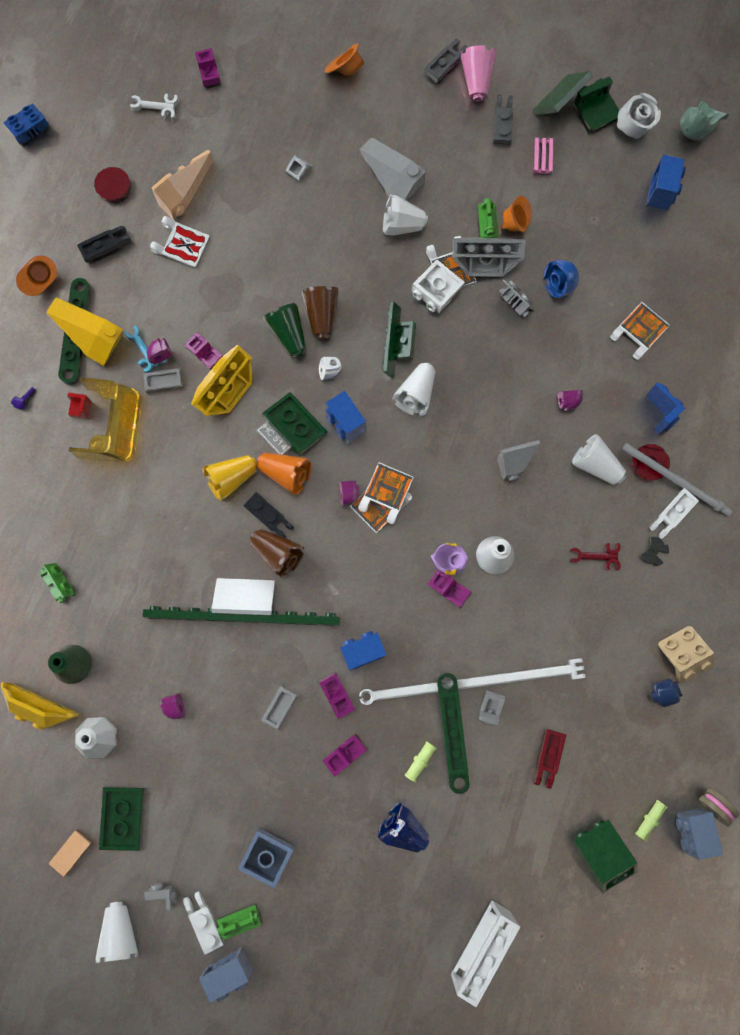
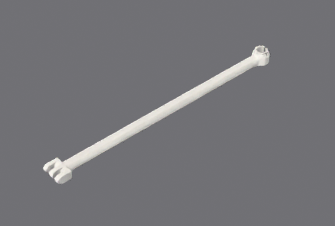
M583 658L568 660L569 665L460 679L457 680L458 690L571 675V680L586 678L583 673L577 675V671L584 670V666L576 667V663H582ZM453 681L442 682V686L446 689L450 688L453 684ZM437 683L377 691L364 689L360 692L359 696L363 697L365 693H369L371 698L368 701H365L363 698L359 700L362 704L369 705L373 701L438 693Z

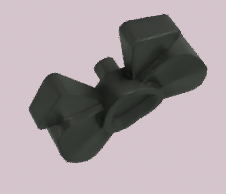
M653 536L649 539L650 545L646 552L642 553L640 557L646 563H654V566H659L664 562L657 554L659 551L669 553V546L667 544L664 545L660 538Z

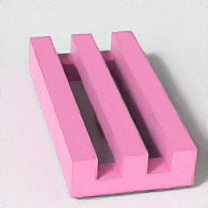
M535 137L534 173L552 174L553 138L549 140L542 138V140H539V138ZM539 145H542L541 169H538ZM546 145H548V169H545Z

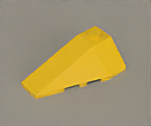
M57 297L46 312L89 359L102 366H105L123 337L122 328Z

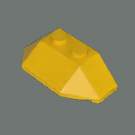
M236 345L218 360L200 383L191 405L205 416L230 413L252 384V357L239 345Z
M2 682L0 685L9 712L15 714L14 718L26 722V720L33 722L32 726L37 729L52 728L77 718L79 713L13 683Z

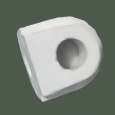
M336 357L321 358L319 363L321 380H328L337 376L341 370L340 361Z

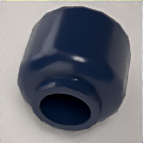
M670 678L655 683L653 685L654 691L651 692L654 702H659L664 708L679 703L680 697L683 696L677 681L673 682Z

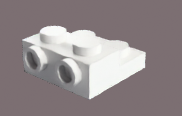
M436 260L413 283L411 291L417 300L420 301L422 299L427 303L426 306L431 312L437 311L440 313L451 302L452 297L464 286L465 282Z

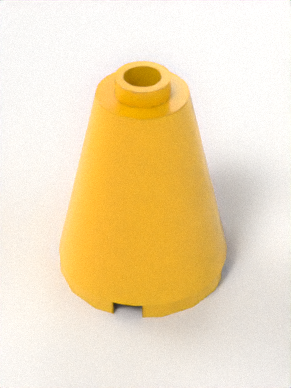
M246 455L202 467L204 477L208 476L209 482L207 484L217 499L222 501L257 472L258 464L254 457L250 458V456Z

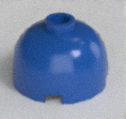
M555 260L549 262L544 269L543 276L544 279H547L548 283L545 287L554 298L565 297L573 293L577 288L579 273L572 262L568 260Z

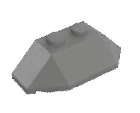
M453 238L452 258L467 276L503 277L524 259L526 240L511 238Z

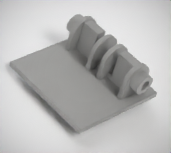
M502 280L508 287H503L499 291L501 293L500 296L509 305L519 298L512 308L520 316L525 318L530 313L528 311L530 308L535 310L532 306L534 302L524 293L521 295L519 293L521 289L514 282Z

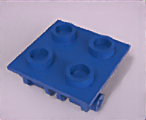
M33 103L23 107L22 111L9 116L3 122L19 144H24L31 139L27 131L32 138L34 137L30 129H33L37 135L36 129L40 133L47 129L46 126L49 125L46 118Z

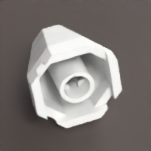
M390 194L386 203L387 213H384L383 219L384 234L393 236L422 231L428 221L425 211L399 196Z
M106 717L86 718L75 730V748L86 759L105 758L117 746V728Z

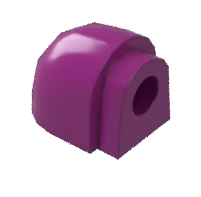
M157 338L147 348V358L151 364L160 363L173 355L164 338L161 340Z
M583 390L557 393L559 407L565 411L576 409L583 400Z
M356 481L339 482L342 506L350 505L357 500L359 485L356 484Z
M180 693L161 698V704L159 705L167 718L181 719L185 717V708Z

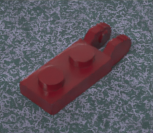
M546 729L537 764L535 785L539 786L542 781L543 770L550 772L546 781V788H552L555 775L558 773L566 734Z

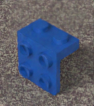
M658 382L646 394V397L666 416L654 430L658 434L663 430L669 431L680 420L678 416L686 409L683 403L678 398H674L665 385Z

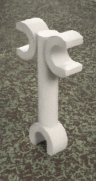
M165 94V103L142 101L140 97L132 96L133 102H137L135 105L130 104L132 111L137 112L141 108L162 110L163 120L166 119L168 114H171L172 121H175V106L179 102L177 95H174L173 100H169L168 94Z

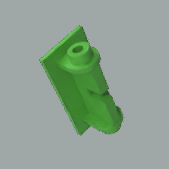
M487 198L483 204H478L480 238H498L496 203Z
M56 563L43 565L44 568L40 570V576L47 587L52 584L54 585L50 592L55 601L62 603L66 601L65 597L75 595L70 583L67 582L61 568Z
M256 905L217 919L219 926L217 931L223 940L262 925Z

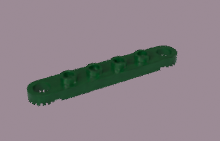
M76 278L72 281L68 303L88 311L91 288L86 279ZM78 284L85 285L83 291H76ZM64 332L58 376L63 383L70 385L78 380L82 350ZM66 371H73V376L70 379L64 378Z
M443 673L437 679L448 780L449 786L454 793L463 794L468 791L470 782L458 684L453 674ZM446 677H450L453 681L452 686L448 689L442 686V680ZM458 778H462L465 781V785L461 789L454 787V782Z

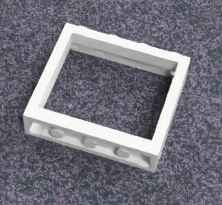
M493 900L451 973L457 996L475 1007L479 1004L520 929L511 912ZM459 968L464 970L462 977L456 974Z

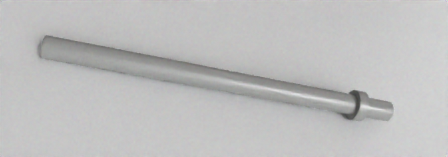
M627 443L622 447V450L714 507L716 512L720 511L726 516H730L732 510L725 506L724 502L712 498Z

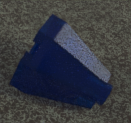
M399 801L387 813L391 815L388 820L383 819L377 837L389 846L416 853L421 850L424 851L429 844V834L410 809Z

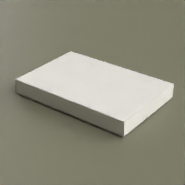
M217 578L212 613L271 615L275 580Z

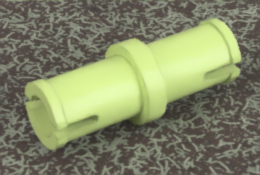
M426 741L418 756L415 755L413 758L414 762L407 773H405V776L411 781L416 782L424 767L427 768L429 765L428 761L437 748Z
M656 800L648 815H644L645 819L635 834L644 841H647L655 826H659L658 822L668 807Z

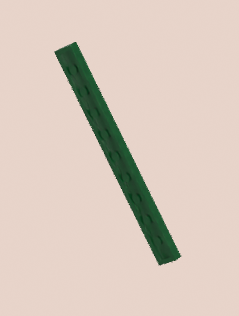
M149 606V609H143L142 616L146 619L340 626V617H336V613H324V616H316L317 613L305 612V615H297V612L286 611L285 615H279L278 611H272L271 615L212 613V608H208L207 612H202L200 608H188V611H180V607H169V610H161L159 606Z

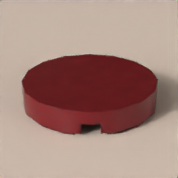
M108 167L97 174L94 180V187L102 200L116 203L123 197L128 196L131 190V182L128 174L123 169Z
M646 444L637 449L669 470L670 458L661 446ZM632 456L631 467L634 474L640 479L654 482L663 477L662 474Z

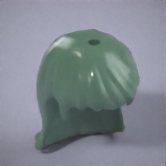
M701 101L697 108L692 106L684 111L680 120L681 131L684 136L691 140H702L714 131L721 120H726L729 114L717 111L706 102Z

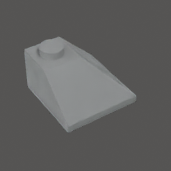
M539 440L501 450L497 461L503 480L515 481L520 479V476L540 445Z

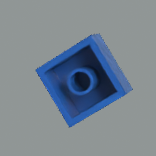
M667 155L661 157L652 176L646 206L668 210L670 205L675 203L677 195H680L683 186L680 181L683 179L686 167H683L685 159Z
M346 391L341 392L326 402V418L331 425L335 424L336 433L341 440L345 439L348 444L366 432V421Z
M373 631L362 634V639L355 641L352 638L343 642L344 646L340 648L349 671L386 657V652L378 632L373 634Z

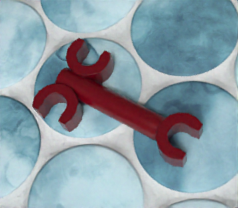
M606 543L604 549L607 553L581 552L578 548H572L570 552H575L577 558L570 559V562L577 563L581 559L608 560L605 563V570H610V563H613L616 566V571L621 568V564L618 561V552L621 549V545L616 543L615 550H611L610 543Z

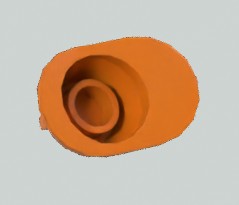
M354 44L345 53L328 64L325 68V73L338 70L343 75H353L364 65V60L357 51L359 44Z
M518 196L512 205L503 212V229H508L511 232H525L532 219L531 205L526 197Z
M42 255L30 259L16 275L18 289L28 296L41 294L56 278L57 268L52 259Z

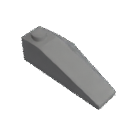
M371 137L360 149L361 154L369 167L374 171L377 180L382 184L388 197L390 194L396 195L407 201L425 183L426 171L411 159Z

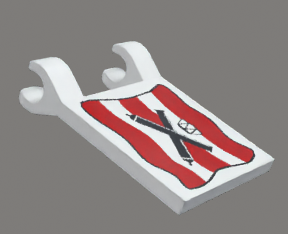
M164 216L161 221L163 223L162 226L166 229H172L165 247L153 241L150 245L151 251L196 268L210 235L177 223L171 218Z

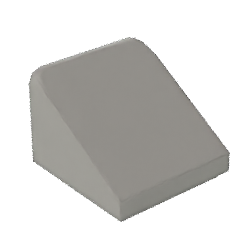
M294 155L285 171L300 181L311 169L312 165L300 156Z

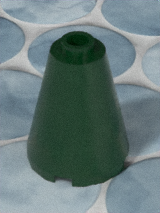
M290 303L279 307V310L267 313L263 317L264 323L288 355H293L295 358L304 354L303 350L306 349L297 304Z
M66 645L49 657L48 667L59 681L66 684L81 682L91 670V657L87 650L81 646Z

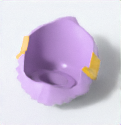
M456 543L442 544L431 555V559L437 569L446 575L461 573L469 562L467 553Z

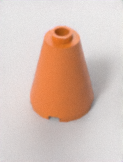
M268 452L261 454L257 459L258 469L291 494L297 495L305 488L302 484L304 480H309L312 463L309 462V459Z

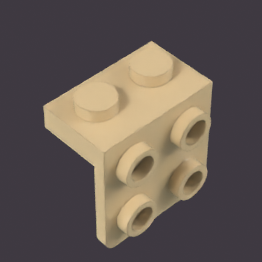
M687 626L659 642V648L676 668V679L680 684L685 681H691L697 674L703 671L707 672L714 666V652L691 626Z

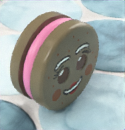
M708 788L705 795L699 798L701 805L707 811L713 812L714 817L725 826L729 827L732 821L740 815L738 810L713 788Z

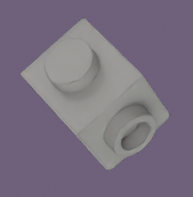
M486 690L479 710V720L488 725H498L505 696Z
M153 884L144 892L145 901L166 899V911H171L174 905L177 904V893L173 892V886L163 887V884Z

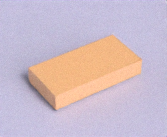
M75 830L49 862V865L63 877L66 876L92 842L78 830Z

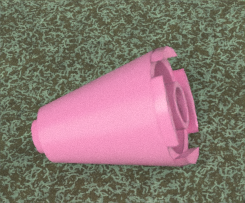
M483 45L471 46L466 48L465 53L461 52V61L469 96L476 102L483 101L488 95L496 60V50L492 47L491 50H487L486 46Z

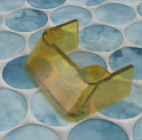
M80 377L79 381L87 390L98 391L102 398L111 399L106 435H95L92 437L88 449L69 447V452L80 459L114 462L131 461L135 455L142 404L141 394L134 388L112 380Z

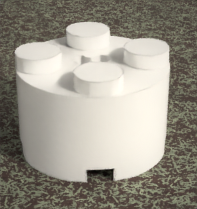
M646 93L633 96L618 113V129L635 139L644 136L659 122L661 117V111L658 110L656 99Z

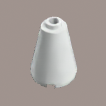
M419 364L394 393L392 399L396 400L395 405L403 412L410 415L420 413L419 416H424L429 410L436 373L431 364Z
M597 434L593 435L586 441L588 444L584 448L580 447L572 459V464L612 485L622 483L626 478V470L601 437Z
M497 536L486 538L477 548V563L481 569L489 574L499 575L504 573L514 562L513 547L504 538Z
M122 902L110 903V907L105 908L95 963H100V958H104V962L130 959V954H133V958H139L127 906H122Z

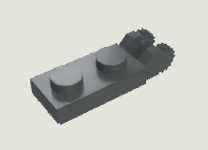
M455 39L424 68V73L438 83L460 61L461 52L465 53L468 47L464 45L456 52L455 50L458 48L460 40Z
M497 95L493 143L511 144L513 96H508L507 108H502V95Z

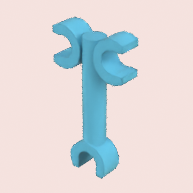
M134 325L135 333L130 335L125 331V335L129 340L136 343L146 359L139 360L138 364L140 366L148 364V367L143 371L149 373L158 363H149L147 358L148 347L140 338L139 329ZM167 359L160 362L159 364H164L167 361Z

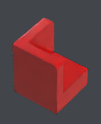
M68 392L67 397L71 400L68 415L75 418L89 419L92 401L84 394Z

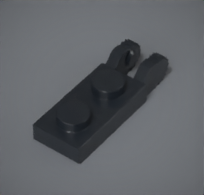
M119 226L85 240L77 246L84 261L87 263L119 248V246H125L131 242V238L129 235H125L115 240L114 237H119L126 233V228Z
M257 492L243 505L278 536L287 537L283 531L277 528L281 522L287 529L291 531L294 529V526Z

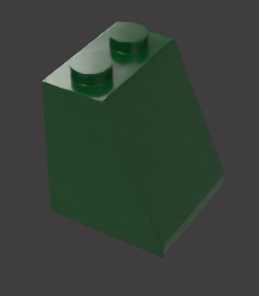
M609 819L605 822L603 820L593 825L592 830L589 832L582 831L576 836L574 840L575 847L602 893L637 873V861Z

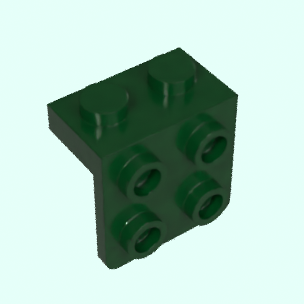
M610 76L604 79L600 78L589 86L585 85L577 92L574 104L591 131L618 120L620 110L609 93L613 84Z

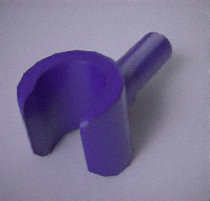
M31 387L21 398L13 397L11 401L13 407L24 409L27 398L35 389Z

